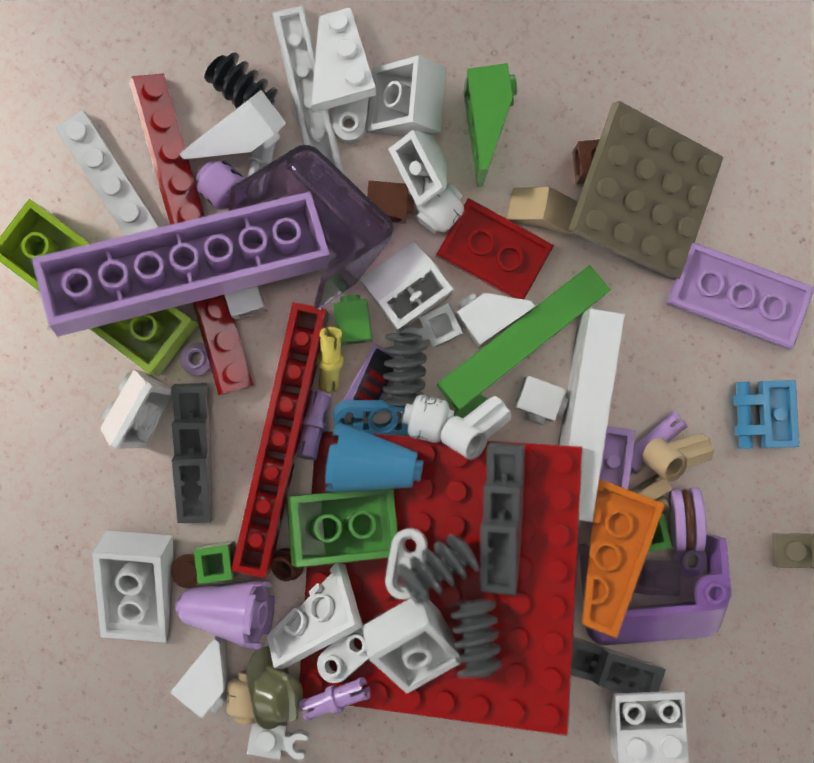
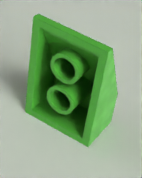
M508 63L468 68L466 72L463 92L477 186L484 185L509 107L514 105L513 96L517 95L515 74H509Z
M393 489L286 497L292 566L297 568L389 557L392 540L397 534Z

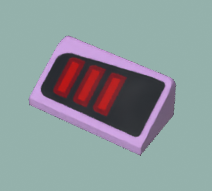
M375 343L343 401L383 400L386 395L383 387L391 385L393 382L383 378V374L393 372V368L385 366L384 361L394 359V355L386 353L383 347Z

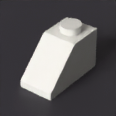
M412 130L388 149L417 206L421 207L446 188L448 163L433 135Z
M473 293L458 304L460 310L456 312V316L478 348L530 312L535 305L529 300L483 293L476 297Z
M216 636L170 692L201 719L208 710L215 714L226 700V695L223 693L229 682L226 640Z

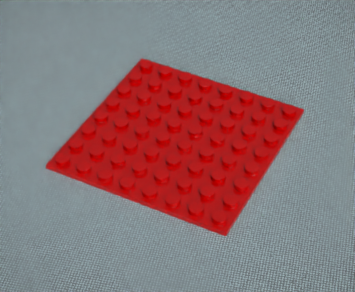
M332 431L322 433L317 460L313 463L311 495L334 493L326 491L328 484L325 483L330 444L338 443L339 435H333ZM373 434L417 452V460L423 461L420 482L413 481L411 488L393 489L397 533L406 528L420 530L427 538L428 549L434 554L435 543L439 541L447 547L446 537L452 534L458 539L461 536L477 560L479 571L475 572L467 565L465 567L466 579H463L457 573L453 574L454 586L451 587L442 580L443 593L438 594L432 587L429 588V601L441 612L457 642L464 639V636L454 633L453 628L461 625L462 620L451 618V614L461 610V606L452 603L471 599L495 601L496 607L486 613L497 616V623L489 626V628L496 629L499 632V637L491 642L499 644L501 651L492 657L499 658L502 661V666L495 671L497 672L496 674L488 677L461 678L457 676V672L467 668L466 664L461 663L411 692L406 693L369 659L339 683L327 682L319 674L317 662L320 654L330 646L328 645L305 657L300 662L299 682L303 689V699L323 693L329 686L336 685L339 687L363 677L367 684L363 685L362 688L369 686L370 699L348 706L567 736L583 447L487 441L483 452L477 458L469 460L442 441L433 443L410 436ZM490 442L525 445L523 518L516 595L480 591L481 523L484 519V484L487 481V446ZM407 539L405 542L407 550H416L417 545L414 540ZM389 557L342 562L346 565L362 624H367L408 600L393 597L386 588L385 579ZM335 563L307 566L305 601L310 596L309 591L316 583L322 584L331 574L330 569ZM355 638V647L357 649H362L361 640ZM330 660V668L333 671H337V663Z

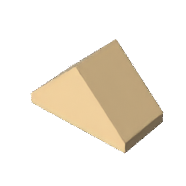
M551 187L513 188L507 219L518 224L571 234L568 229L577 206V201Z

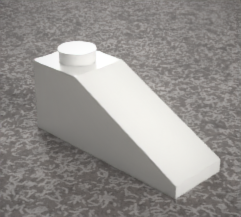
M260 90L189 145L179 155L183 159L248 153L260 145L267 149L281 138L278 131L287 123L262 90Z

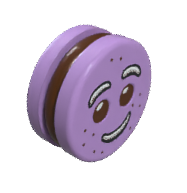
M689 488V490L672 489L669 491L668 503L670 505L669 526L673 549L676 552H684L685 549L688 551L692 549L694 551H703L706 547V515L702 492L699 488Z

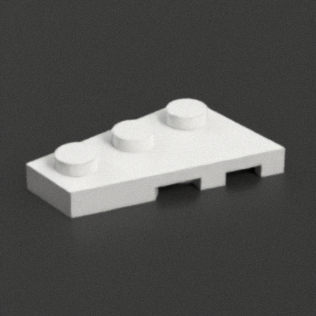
M351 7L319 16L311 101L313 113L377 95Z
M335 563L330 569L331 574L322 584L316 583L309 591L310 596L298 609L293 608L267 635L275 669L283 670L363 627L344 563Z

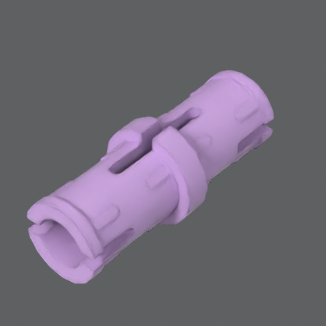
M312 390L310 393L309 405L305 418L302 419L303 427L295 454L299 458L317 460L322 433L326 432L327 428L325 420L332 397L329 393L318 390L317 393L315 390Z
M360 677L339 687L336 685L329 686L323 693L300 700V712L308 710V713L303 714L302 717L305 721H310L329 712L337 714L342 712L344 707L370 699L369 686L362 688L363 685L367 684L365 678Z

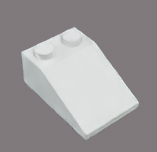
M134 369L131 374H126L119 385L121 393L116 402H111L102 415L104 423L100 429L109 445L115 449L144 448L172 400V389L170 386L143 371Z
M106 530L92 551L100 637L166 643L169 633L173 583L171 576V567L174 562L172 535Z

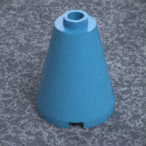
M336 424L333 435H339L338 443L330 444L325 483L328 484L326 491L347 492L411 488L413 481L420 482L423 461L417 460V452L350 425Z

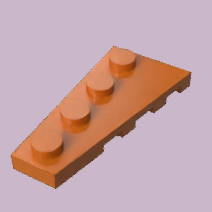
M601 479L598 481L592 519L581 625L616 639L665 504Z

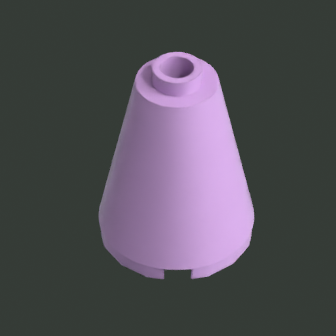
M254 580L188 588L177 599L176 613L179 615L181 622L245 648L259 650L265 644L259 642L262 634L268 635L272 626L275 601L274 596L268 595L267 587H273L267 580Z

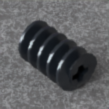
M233 52L228 56H218L207 67L204 75L205 81L213 83L214 89L222 92L226 100H232V104L236 109L260 90H262L271 104L274 105V99L278 92L277 88L272 87L266 92L268 80L264 78L256 83L255 81L259 75L257 70H252L246 74L249 67L247 61H242L236 65L239 60L237 52Z

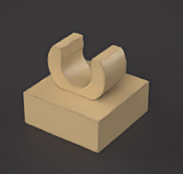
M658 474L630 490L665 504L662 513L670 509V505L663 495L673 488L668 481Z

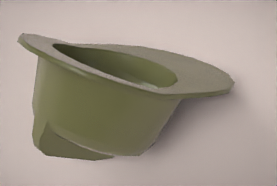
M269 646L256 650L248 661L246 671L247 686L256 723L261 728L270 730L278 727L283 721H295L298 719L299 702L303 699V689L297 678L289 674L288 667L283 670L274 668Z

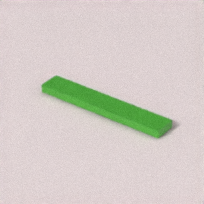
M590 265L443 378L436 386L457 412L608 294L611 289Z

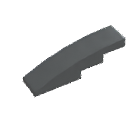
M207 383L174 384L171 387L174 421L172 422L174 445L172 470L177 523L211 522L212 460Z
M490 442L487 446V481L484 484V519L481 523L480 591L516 595L523 518L525 445Z
M573 637L572 676L590 680L598 686L622 693L659 692L666 669L604 646Z

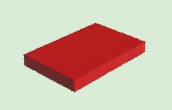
M468 198L464 204L463 215L451 227L436 257L508 297L524 300L554 245Z

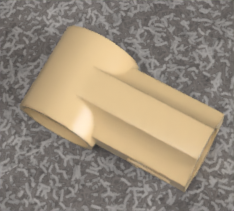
M703 433L671 443L662 438H656L645 447L642 453V460L666 481L673 482L679 479L688 467L712 460L714 449L712 448L710 438Z

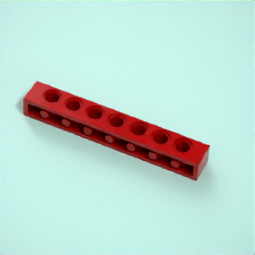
M292 302L231 571L266 578L271 573V562L276 551L286 507V497H288L297 456L295 454L301 437L302 419L305 418L308 409L310 393L317 370L316 358L320 353V331L323 328L326 329L329 317L328 311L324 308Z

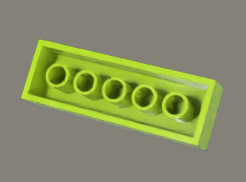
M28 199L0 235V262L40 292L32 258L92 243L45 208ZM173 307L90 328V330L147 373L160 377L198 327V322L179 308Z

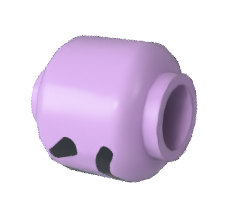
M226 160L209 161L201 168L196 177L198 192L218 210H225L229 207L235 209L246 198V193L244 192L246 179Z

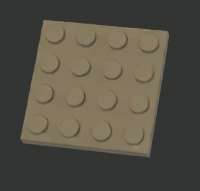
M621 101L614 102L611 105L568 231L673 280L680 279L691 245L695 243L724 157Z

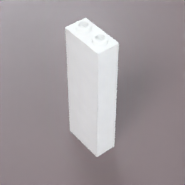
M589 309L579 316L566 394L568 403L563 414L558 445L583 447L579 527H581L582 520L592 522L625 316V314Z

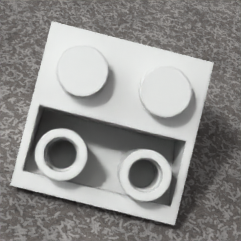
M414 241L360 279L398 333L417 321L419 317L435 308L453 293V288L443 274Z
M683 691L619 693L613 695L609 717L611 754L617 763H689L685 694Z

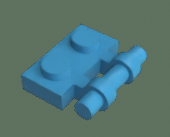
M796 380L758 382L759 395H750V382H736V395L733 396V406H737L738 425L734 426L735 436L738 435L739 449L753 448L752 435H761V448L800 447ZM751 405H759L760 425H752Z

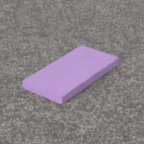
M692 243L681 277L674 280L666 304L791 350L795 345L814 292V287L703 245Z

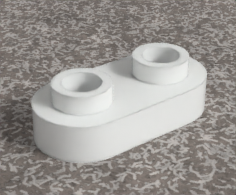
M370 97L335 107L333 129L340 141L352 144L363 138L366 132ZM351 119L355 122V125L352 128H346L343 126V123Z
M406 528L401 530L394 536L391 543L385 584L388 592L398 599H409L411 597L404 585L400 583L397 566L402 563L411 570L409 559L415 556L423 562L422 551L428 549L427 538L418 529ZM407 539H412L416 542L417 547L415 551L406 549L405 542Z
M363 627L333 642L320 654L317 667L319 674L324 680L330 683H339L349 677L368 660ZM355 638L361 640L362 649H357L355 647ZM330 660L337 663V671H333L330 668Z

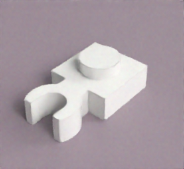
M450 303L419 317L423 327H409L402 331V333L422 336L421 339L425 341L430 340L433 348L464 334V330Z
M282 722L278 727L270 730L261 728L257 723H253L246 754L280 760L282 751H287L292 758L301 760L304 759L306 750L297 749L294 742L296 740L308 741L309 733L305 730L286 733L288 724L286 722Z

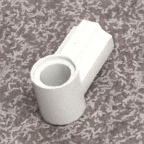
M493 396L462 419L459 416L450 418L442 428L441 441L469 460H473L483 452L488 438L511 420L510 410L505 406L503 400Z

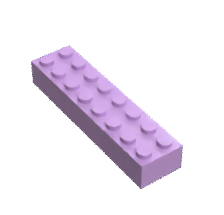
M306 192L34 257L32 262L48 324L56 336L59 337L328 268L330 253L311 192Z

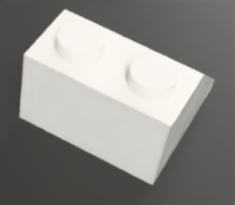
M417 55L373 68L372 77L377 95L370 97L367 132L405 136L412 130L428 134L441 133L446 67Z
M420 595L416 596L417 605L410 598L363 625L368 659L406 693L461 664L456 662L455 658L463 655L460 648L454 647V643L457 641L441 612L430 601L427 602Z

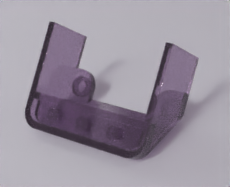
M300 145L232 186L229 211L311 192L326 244L337 254L329 262L327 273L321 277L314 303V307L319 311L359 281L389 243L394 226L392 220L317 148L310 145Z

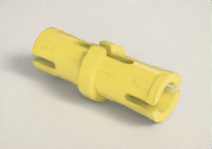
M327 327L328 336H326L325 328L320 331V353L316 358V364L320 368L318 388L320 391L329 394L332 393V384H334V392L339 390V372L343 366V356L340 353L342 332L336 327Z

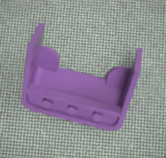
M711 533L706 534L707 575L701 577L695 585V602L628 607L616 639L586 627L589 637L599 645H617L704 638L715 635L721 628L731 598L726 538ZM582 543L578 544L584 602L590 546Z

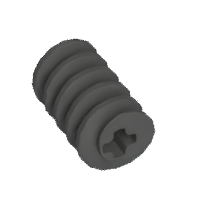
M413 333L386 334L385 338L395 342V344L385 348V352L394 355V359L384 361L385 366L393 368V372L383 374L384 379L393 381V385L383 387L384 392L392 394V398L385 399L384 402L396 406H406V403L413 405L418 395H424L421 390L425 388L426 383L421 378L426 375V368L422 364L426 363L427 356L422 351L427 349L428 343L421 339L422 336Z
M452 534L446 537L447 547L442 542L438 541L435 543V554L429 549L423 550V562L415 556L409 559L411 570L402 563L397 566L398 575L416 605L417 595H420L427 602L430 600L428 589L431 587L438 594L443 593L442 580L451 587L454 586V573L466 579L465 567L467 565L475 572L479 571V566L472 550L461 536L458 539Z
M489 599L453 602L452 604L461 606V610L452 613L451 618L462 620V624L453 628V632L464 636V639L454 643V647L465 650V654L455 659L456 662L466 664L467 666L466 669L457 672V676L461 678H482L496 674L497 672L495 671L501 668L502 661L492 656L498 654L501 648L499 644L491 641L499 637V632L496 629L489 628V626L496 624L498 620L496 615L486 613L496 607V602Z

